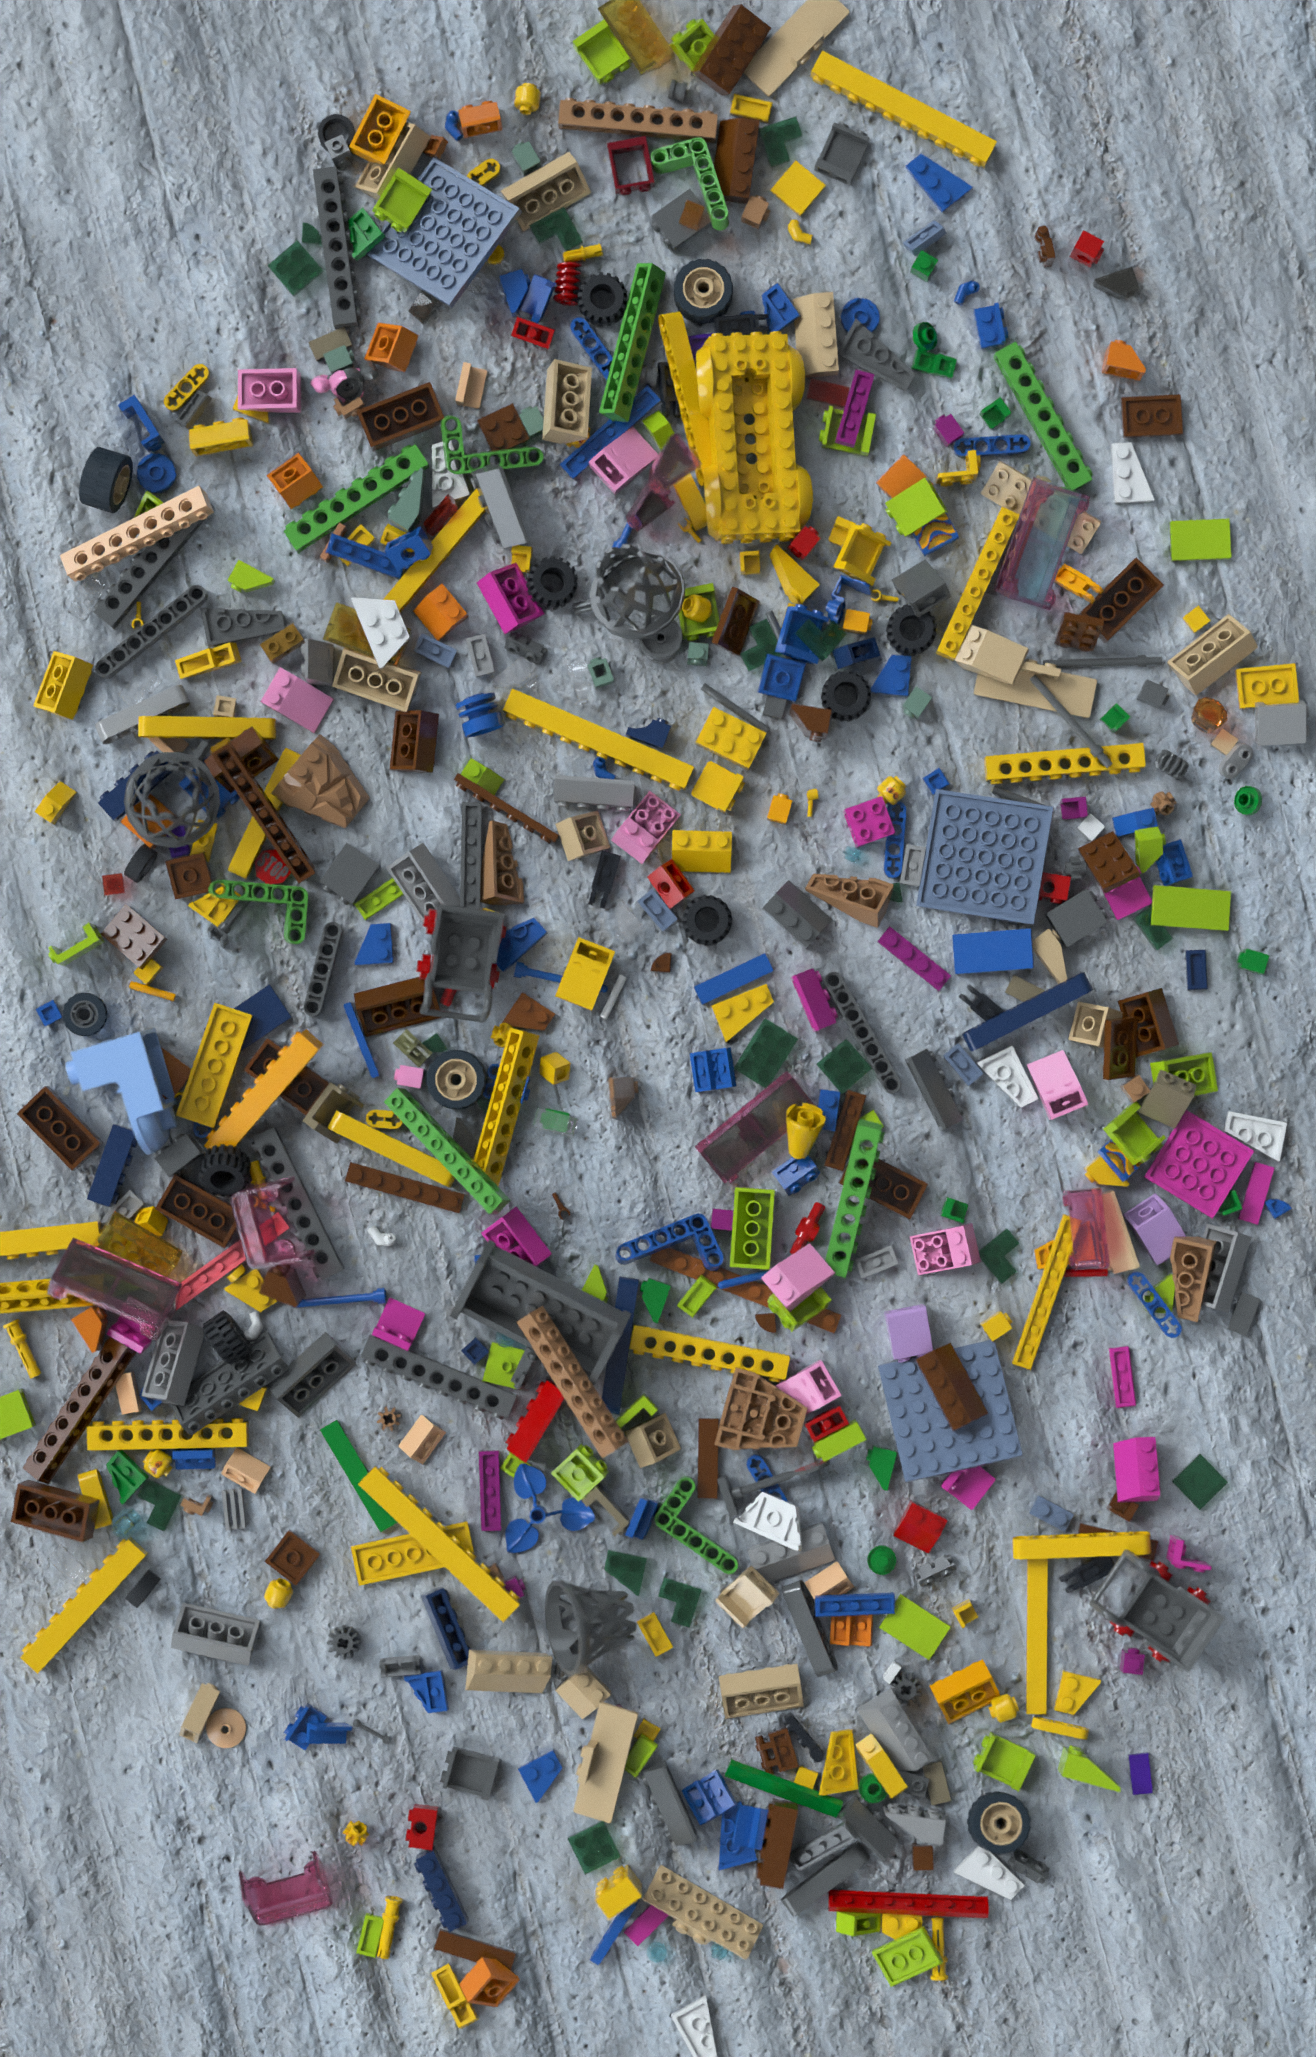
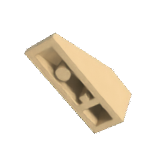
M1047 929L1033 939V951L1055 981L1060 984L1067 980L1062 948L1059 943L1060 937L1054 930L1050 931V929Z

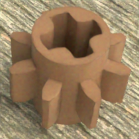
M1163 791L1156 793L1152 798L1153 802L1150 803L1156 815L1161 813L1164 816L1172 813L1174 805L1177 804L1170 792L1165 794Z
M385 1406L384 1413H377L381 1416L377 1423L383 1424L382 1430L390 1427V1430L393 1431L394 1424L400 1425L397 1418L401 1414L396 1415V1407L388 1410V1407ZM389 1414H392V1419L394 1420V1422L390 1421L389 1423H386V1418L384 1417V1415L388 1416Z

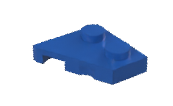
M776 283L762 294V302L765 308L764 314H768V318L765 319L767 326H769L767 335H770V332L782 331L801 316L780 284Z
M554 1749L518 1768L535 1803L540 1801L563 1768Z

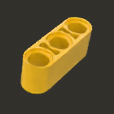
M687 472L672 479L674 489L694 530L698 531L706 527V505L691 473Z
M94 1469L78 1474L82 1495L100 1499L95 1529L114 1524L113 1514L99 1470Z

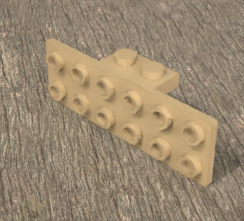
M807 0L754 55L744 74L770 97L800 65H804L809 60V55L814 50L817 51L823 45L825 38L848 16L850 11L839 0Z
M999 461L981 491L983 496L1001 507L1020 514L1019 517L1079 554L1083 553L1101 524L1099 519L1070 503L1068 500L1071 494L1064 487H1057L1045 476L1037 475L1035 480H1032L1002 461Z
M1026 659L1014 685L977 674L974 695L1057 712L1030 681V678L1036 675L1070 715L1089 718L1097 680L1061 672V669L1056 668L1057 665L1045 663L1044 666L1037 664L1036 660Z
M600 1702L591 1739L587 1746L584 1745L582 1748L581 1757H583L582 1764L579 1763L576 1775L579 1776L577 1783L580 1785L573 1809L574 1813L607 1823L612 1822L638 1717L637 1712Z
M662 1865L658 1867L643 1897L644 1901L675 1918L672 1926L676 1927L679 1933L693 1937V1940L698 1944L707 1945L712 1940L745 1960L749 1957L763 1928V1924Z

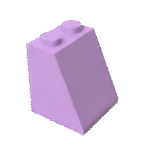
M1156 1193L1123 1214L1124 1219L1156 1265L1164 1263L1169 1259L1174 1236L1186 1237L1171 1209Z
M915 1305L884 1312L894 1360L898 1359V1362L909 1361L911 1356L917 1355L919 1358L933 1350L925 1305Z

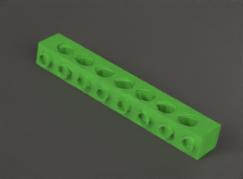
M637 263L599 410L600 414L612 421H629L666 275L665 271L653 263Z
M1015 341L995 352L993 358L1067 491L1071 494L1092 481L1093 473L1088 465H1084L1081 451L1078 448L1075 449L1071 433L1065 431L1061 415H1056L1052 399L1046 397L1042 381L1036 379L1033 365L1031 362L1028 363L1024 357L1026 353L1021 345L1018 346ZM1011 362H1019L1021 368L1018 370L1013 369ZM1023 378L1028 379L1030 386H1022L1020 380ZM1037 396L1040 399V403L1033 404L1030 401V397ZM1047 413L1049 420L1042 421L1039 414ZM1056 430L1059 433V437L1056 439L1051 438L1049 431ZM1059 448H1067L1069 454L1066 456L1061 455ZM1068 465H1076L1078 467V472H1070L1068 469Z
M416 444L413 446L407 445L401 450V454L396 457L393 455L384 461V465L379 468L378 466L368 471L369 475L363 479L361 477L355 479L351 483L352 486L348 489H340L335 493L334 498L331 500L325 499L319 503V508L316 510H309L302 515L303 518L296 522L294 520L287 524L283 532L299 554L335 530L339 523H346L408 482L415 470L419 471L422 468L425 471L428 469L429 464ZM404 460L410 462V466L407 469L400 468V463ZM387 471L394 473L393 478L390 480L383 478L384 473ZM370 482L377 483V488L374 491L367 490V485ZM359 493L361 498L359 501L353 502L350 500L351 495ZM337 504L344 505V510L340 513L334 511V507ZM324 514L328 516V519L325 523L321 524L317 522V519L320 515ZM308 525L311 527L309 534L301 533L303 526Z
M396 1088L384 1101L489 1214H499L511 1201L406 1089Z
M859 1119L825 1259V1262L836 1273L834 1275L846 1278L847 1271H852L854 1260L850 1259L852 1253L856 1254L858 1242H855L856 1235L860 1236L863 1224L859 1222L861 1217H865L867 1210L864 1201L865 1198L869 1199L872 1187H868L869 1180H874L876 1169L873 1168L874 1161L878 1162L881 1152L877 1150L878 1143H883L885 1132L882 1131V1124ZM868 1140L872 1142L873 1146L866 1147L863 1141ZM865 1159L868 1165H861L858 1160ZM861 1178L864 1183L858 1184L854 1179ZM856 1196L860 1201L852 1202L849 1197ZM851 1214L855 1219L850 1221L846 1219L845 1215ZM848 1233L850 1238L845 1239L841 1234ZM843 1251L846 1256L840 1257L836 1252Z

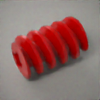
M563 262L557 264L558 272H556V277L558 279L555 280L557 287L554 289L556 295L553 297L555 302L566 306L578 304L572 301V299L578 298V295L574 294L573 291L579 290V287L574 286V283H580V280L575 278V276L581 275V272L576 270V268L582 267L580 263Z

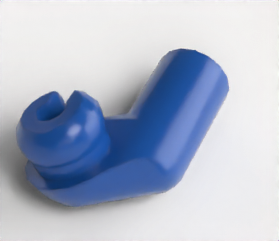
M452 110L446 116L445 129L457 142L462 139L463 134L457 128L459 114L457 111Z
M968 281L961 284L956 293L954 303L963 305L967 295L979 291V283Z
M597 757L593 761L596 777L615 779L616 775L607 771L605 759Z

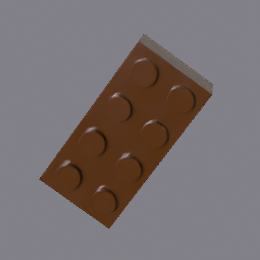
M742 4L732 6L691 73L721 96L731 94L771 30V27Z
M430 382L357 410L373 452L441 425V421L444 418Z
M1136 557L1103 589L1104 591L1095 597L1094 603H1089L1079 615L1104 619L1099 638L1106 644L1164 584Z
M267 1038L244 1071L255 1079L261 1073L265 1075L268 1072L266 1067L273 1059L277 1061L280 1058L278 1053L282 1050V1047L270 1038ZM306 1065L280 1097L304 1115H307L330 1082Z
M44 1086L17 1113L71 1171H76L104 1144L49 1086Z
M880 1159L878 1162L874 1161L873 1168L876 1169L874 1180H869L868 1187H872L869 1199L911 1219L928 1183ZM858 1160L861 1165H868L867 1160ZM848 1164L838 1181L841 1185L844 1184ZM861 1178L854 1179L858 1184L864 1183Z
M174 1174L155 1208L157 1211L222 1248H227L246 1215V1212L179 1174Z
M26 1480L17 1484L11 1522L83 1543L93 1538L100 1499Z
M773 1798L772 1803H768L767 1819H769V1822L766 1823L763 1839H765V1843H762V1848L759 1851L760 1859L762 1860L761 1863L757 1862L755 1874L756 1878L759 1879V1885L783 1889L798 1807L797 1803Z

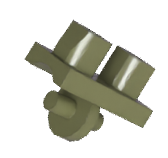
M407 1029L393 1042L418 1067L433 1054Z

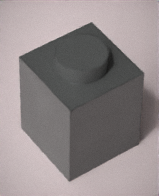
M1147 679L1141 688L1137 700L1159 709L1162 705H1166L1170 696L1167 694L1169 689Z

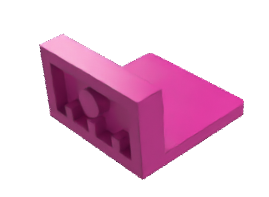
M882 796L846 808L843 811L856 848L895 833Z
M1140 876L1104 893L1117 920L1152 904V900Z
M130 1295L118 1321L109 1328L106 1335L141 1354L150 1346L164 1313Z
M389 1298L371 1335L408 1351L425 1313L393 1298Z
M977 1466L951 1472L940 1486L970 1510H973L996 1479L983 1468Z
M1170 1535L1166 1559L1174 1567L1186 1569V1566H1190L1194 1571L1205 1573L1206 1570H1211L1212 1566L1205 1561L1181 1557L1185 1556L1186 1544H1184V1540L1179 1536Z

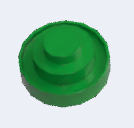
M929 322L916 324L913 329V342L917 348L924 352L934 349L938 340L933 325Z
M1253 786L1241 787L1234 798L1235 808L1244 815L1257 813L1262 805V794L1259 789Z
M878 1545L869 1551L867 1563L872 1572L878 1575H885L894 1569L896 1556L888 1546Z
M873 1773L866 1774L860 1780L859 1793L865 1801L878 1803L886 1797L887 1792Z

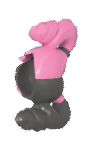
M365 360L357 368H346L328 376H316L311 380L310 384L318 393H326L330 389L338 400H342L343 403L345 401L350 403L363 396L364 379L369 381L375 380L378 377V369L373 361Z

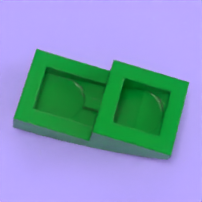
M917 349L911 369L935 376L953 378L957 359Z

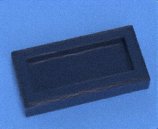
M1206 949L1185 950L1187 990L1208 989Z

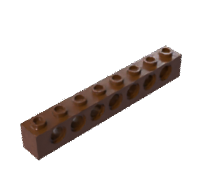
M228 737L211 747V755L297 882L300 883L315 874V866Z
M112 1337L104 1343V1347L98 1356L94 1358L92 1365L82 1376L81 1381L72 1391L71 1396L60 1409L55 1420L49 1425L47 1432L38 1442L33 1453L27 1458L23 1466L26 1472L37 1481L46 1484L51 1482L137 1352Z

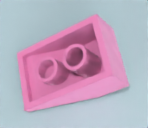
M297 368L238 370V410L276 413L301 412V373Z
M280 667L260 702L315 733L334 699Z
M809 1243L775 1265L761 1279L788 1311L791 1312L836 1273Z

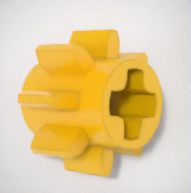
M501 1023L499 1027L494 1025L490 1038L494 1039V1043L498 1047H505L509 1029L513 1028L510 1024Z
M359 1820L355 1823L350 1821L343 1831V1834L346 1835L345 1841L353 1846L358 1843L362 1846L369 1836L367 1826Z

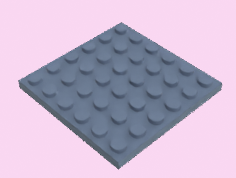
M433 158L418 178L420 182L431 188L432 191L406 233L394 230L391 227L392 224L387 221L381 229L386 237L366 255L453 308L522 211L512 203L438 159Z
M936 789L916 906L1034 925L1054 807Z
M987 1340L954 1348L988 1412L987 1415L952 1432L915 1362L918 1357L910 1358L909 1361L905 1362L896 1361L878 1366L905 1483L1023 1456L995 1340L993 1342Z

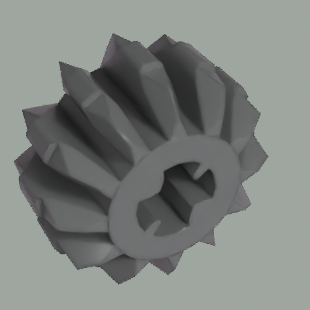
M1162 750L1154 763L1155 767L1176 780H1180L1186 774L1189 767L1188 762L1168 750Z
M342 1625L341 1631L338 1627H335L334 1632L336 1634L329 1633L328 1636L333 1640H328L327 1645H333L329 1652L337 1651L334 1657L337 1658L342 1653V1659L345 1660L347 1653L352 1658L354 1656L353 1651H359V1647L356 1645L360 1644L361 1640L355 1639L359 1636L358 1632L351 1633L353 1631L352 1626L348 1631H346V1625ZM340 1638H342L343 1640L347 1639L348 1646H345L344 1644L340 1645Z
M901 1672L902 1678L896 1675L894 1678L897 1682L892 1681L890 1685L895 1687L891 1689L897 1699L899 1698L900 1704L902 1705L905 1700L906 1705L910 1706L909 1700L911 1699L914 1703H917V1699L914 1696H922V1693L917 1691L923 1688L922 1684H917L920 1679L915 1677L912 1680L913 1673L911 1672L908 1674V1677H906L905 1672ZM903 1685H905L906 1687H908L909 1685L911 1686L909 1687L910 1691L908 1693L906 1691H903Z

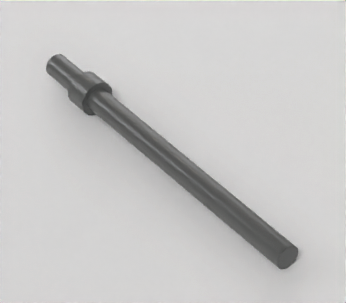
M1138 655V657L1057 659L1043 660V665L1051 663L1057 665V667L1127 665L1146 667V665H1162V657Z
M1036 675L1032 676L1030 681L1091 750L1090 753L1095 758L1097 757L1106 768H1109L1113 763L1103 753L1104 749L1099 744L1096 745Z

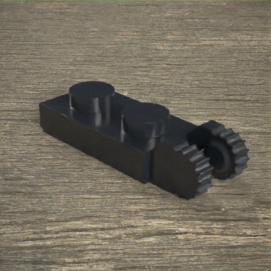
M768 314L714 317V333H723V336H731V333L736 332L748 335L752 332L769 331V326L754 327V320H765L768 318Z
M659 362L657 365L662 415L665 418H669V403H674V417L680 418L681 412L669 363Z
M602 850L591 886L592 892L588 902L589 905H593L595 902L596 892L601 891L604 892V895L600 902V908H605L620 862V855Z
M968 984L967 988L978 997L973 1003L962 993L958 996L985 1021L1005 1012L984 993H980L970 984Z
M1098 1556L1072 1569L1073 1571L1062 1575L1059 1579L1061 1582H1065L1076 1576L1078 1582L1065 1588L1066 1593H1070L1107 1576L1115 1564L1111 1556Z
M791 1712L787 1713L784 1716L786 1728L791 1733L795 1732L799 1736L797 1741L803 1748H809L810 1757L815 1762L824 1760V1754L818 1744Z

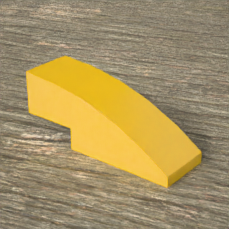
M233 642L215 648H208L175 660L180 679L208 673L242 662L237 643Z
M448 1963L432 1972L434 1981L458 2028L463 2029L479 2020L471 2003H468L460 1988V1981L450 1964Z

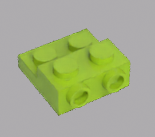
M692 19L685 25L687 29L683 33L679 31L671 37L672 42L669 44L679 60H683L691 72L714 37V33L703 19Z
M582 1444L551 1472L578 1502L609 1473L607 1464L603 1460H597L593 1456V1450L589 1446H583Z

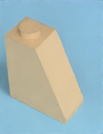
M210 1683L206 1685L201 1684L181 1726L179 1736L198 1743L220 1694L216 1686Z

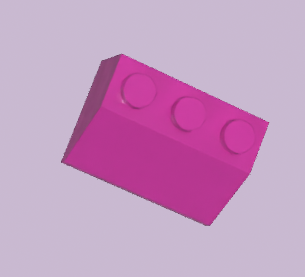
M517 563L491 571L476 582L504 634L515 631L544 615L543 610L537 606L538 602L535 601L533 603L531 600L532 596L528 595L527 581Z
M811 968L792 976V983L813 1032L837 1023L835 1020L838 1018L834 1007L830 1008L828 1000H830L829 994L826 989L822 990L820 985L822 978L819 971H814Z
M517 1207L481 1232L487 1242L488 1240L495 1242V1246L534 1266H537L552 1254Z
M1135 1437L1113 1443L1117 1501H1158L1160 1485L1156 1438Z

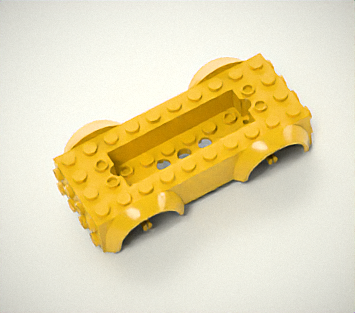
M780 331L770 332V335H762V332H752L750 335L736 332L731 333V336H723V333L711 334L703 344V347L696 351L700 414L709 418L712 465L704 469L708 534L715 541H721V544H732L733 541L739 540L742 544L752 543V540L768 543L772 542V539H779V542H789L806 525L810 518L813 504V489L810 475L804 467L796 463L793 411L799 406L805 387V368L802 356L799 351L788 344V335L782 334ZM746 414L754 416L755 421L752 425L745 424L743 418ZM752 435L755 438V443L752 445L747 444L745 436ZM747 454H755L757 462L749 464L746 461Z

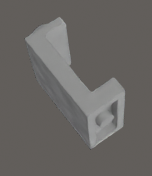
M1299 700L1298 703L1270 705L1256 702L1255 742L1259 746L1306 743V737H1309V726L1306 725V718L1309 717V706H1306L1303 700Z

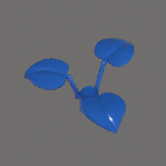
M522 1463L514 1475V1489L522 1499L533 1497V1509L530 1512L531 1521L528 1524L526 1520L519 1518L512 1520L508 1524L505 1532L507 1552L519 1553L533 1547L538 1541L539 1531L532 1527L534 1523H542L546 1517L562 1514L560 1521L563 1527L570 1531H578L595 1520L594 1512L590 1506L587 1507L582 1500L578 1502L574 1497L563 1501L562 1510L547 1512L544 1506L537 1504L536 1494L542 1493L546 1487L544 1473L538 1468Z

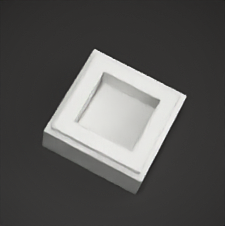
M1090 813L1077 829L1090 841H1093L1105 826Z
M893 1661L883 1674V1679L889 1684L901 1669L900 1664Z

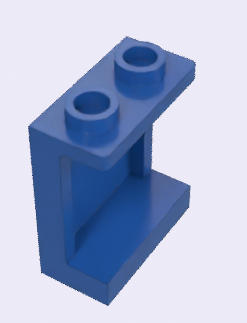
M135 394L118 404L127 419L138 414L148 430L150 436L141 441L147 452L159 450L162 447L161 444L165 442Z
M801 604L788 606L775 652L807 664H818L820 656L814 655L823 623L829 622L830 618L823 616L824 613L821 611L812 610L811 612L807 610V606Z
M193 775V777H194V778L198 781V783H199V778ZM186 776L178 784L193 797L195 787ZM215 779L219 787L220 808L216 816L219 819L226 813L225 808L229 804L234 805L240 799V796L236 790L230 793ZM202 781V791L207 799L209 796L208 785ZM201 793L198 796L199 805L204 802Z

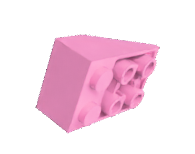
M631 427L589 461V467L616 495L657 459L659 455L634 427Z
M649 791L619 827L611 841L643 864L681 814Z
M1064 1050L1027 1064L1049 1120L1089 1105Z
M972 1223L910 1236L918 1275L970 1266L981 1262Z
M821 1359L775 1385L778 1389L807 1407L806 1415L842 1396Z

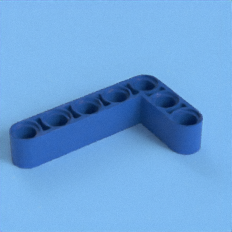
M699 1213L622 1243L617 1248L615 1254L618 1263L627 1265L692 1238L706 1269L716 1271L723 1262V1254L707 1218ZM696 1220L700 1221L702 1223V1227L696 1228L693 1226L692 1222ZM674 1229H683L684 1235H677ZM662 1235L666 1238V1242L660 1243L656 1237ZM706 1238L710 1241V1245L704 1246L700 1240ZM645 1243L647 1244L648 1249L641 1250L639 1249L638 1244ZM627 1250L630 1253V1257L623 1258L620 1255V1251ZM714 1256L718 1259V1263L712 1264L708 1258Z

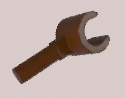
M553 1193L552 1196L559 1209L558 1215L563 1220L561 1212L566 1210L570 1216V1211L561 1203L557 1193Z

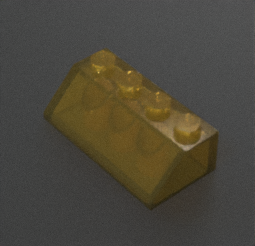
M609 0L598 8L600 14L641 75L659 69L675 58L674 51L640 0Z
M336 602L323 640L375 658L356 610ZM406 627L407 632L411 638L412 631L410 628ZM409 640L387 663L395 666L399 665Z
M116 1211L106 1221L90 1248L94 1253L159 1290L175 1269L183 1252Z

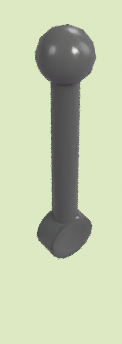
M358 1719L353 1721L354 1727H360L382 1739L384 1744L390 1742L389 1736L377 1733L361 1724Z

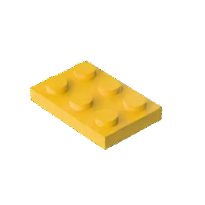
M1295 663L1235 670L1239 709L1255 708L1256 702H1263L1265 705L1298 703L1299 693Z

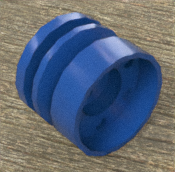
M495 693L476 694L465 698L455 705L457 710H465L458 714L459 718H469L468 721L462 724L466 738L483 735L505 726L500 712L491 713V710L498 706L497 702L488 703L496 699Z

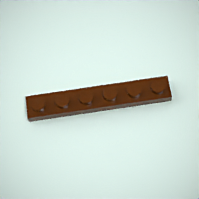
M459 773L455 776L456 787L464 792L467 789L473 792L472 797L480 802L486 800L491 803L490 808L498 813L501 810L507 813L506 818L514 823L520 821L525 824L523 828L532 834L534 831L541 834L540 839L550 844L551 841L556 843L559 839L558 834Z
M350 1162L345 1181L456 1213H460L465 1194L353 1162Z

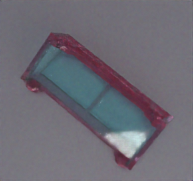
M1033 477L994 590L1010 599L1051 610L1052 605L1056 601V595L1052 586L1077 515L1082 514L1088 509L1090 496Z

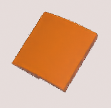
M902 455L878 479L876 484L888 497L893 498L926 476L905 455Z
M874 1615L831 1616L830 1644L871 1647Z

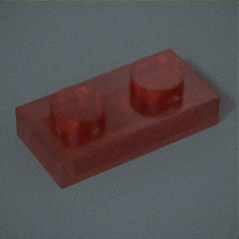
M811 378L807 399L845 408L850 387Z
M449 494L423 523L427 533L431 536H434L443 528L444 523L455 514L458 508L454 498Z

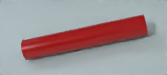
M1066 1269L1063 1277H1107L1108 1270Z

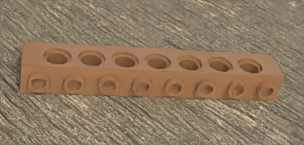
M565 98V100H560L558 126L559 129L676 140L702 138L705 142L715 143L718 114H714L712 111L698 113L692 109L676 111L672 107L655 109L651 105L635 107L631 103H625L622 106L609 101L604 102V104L596 103L594 100L579 102L574 98ZM576 111H583L585 113L581 118L574 116ZM601 112L604 114V117L598 120L594 118V114ZM621 114L624 119L622 121H615L613 117ZM641 116L644 120L641 123H635L633 118ZM655 118H661L663 123L655 125L652 121ZM674 120H681L683 124L675 127L672 122ZM698 121L702 124V127L699 129L693 128L692 123Z
M541 1306L517 1322L600 1456L604 1458L626 1444L628 1440L593 1384L588 1380L589 1378L545 1308Z

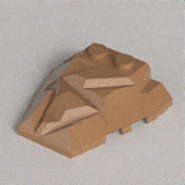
M321 734L308 746L271 793L288 807L301 809L309 815L314 814L321 817L322 820L342 828H346L370 799L336 746Z
M735 1368L721 1415L715 1445L731 1450L797 1447L807 1407L755 1372Z

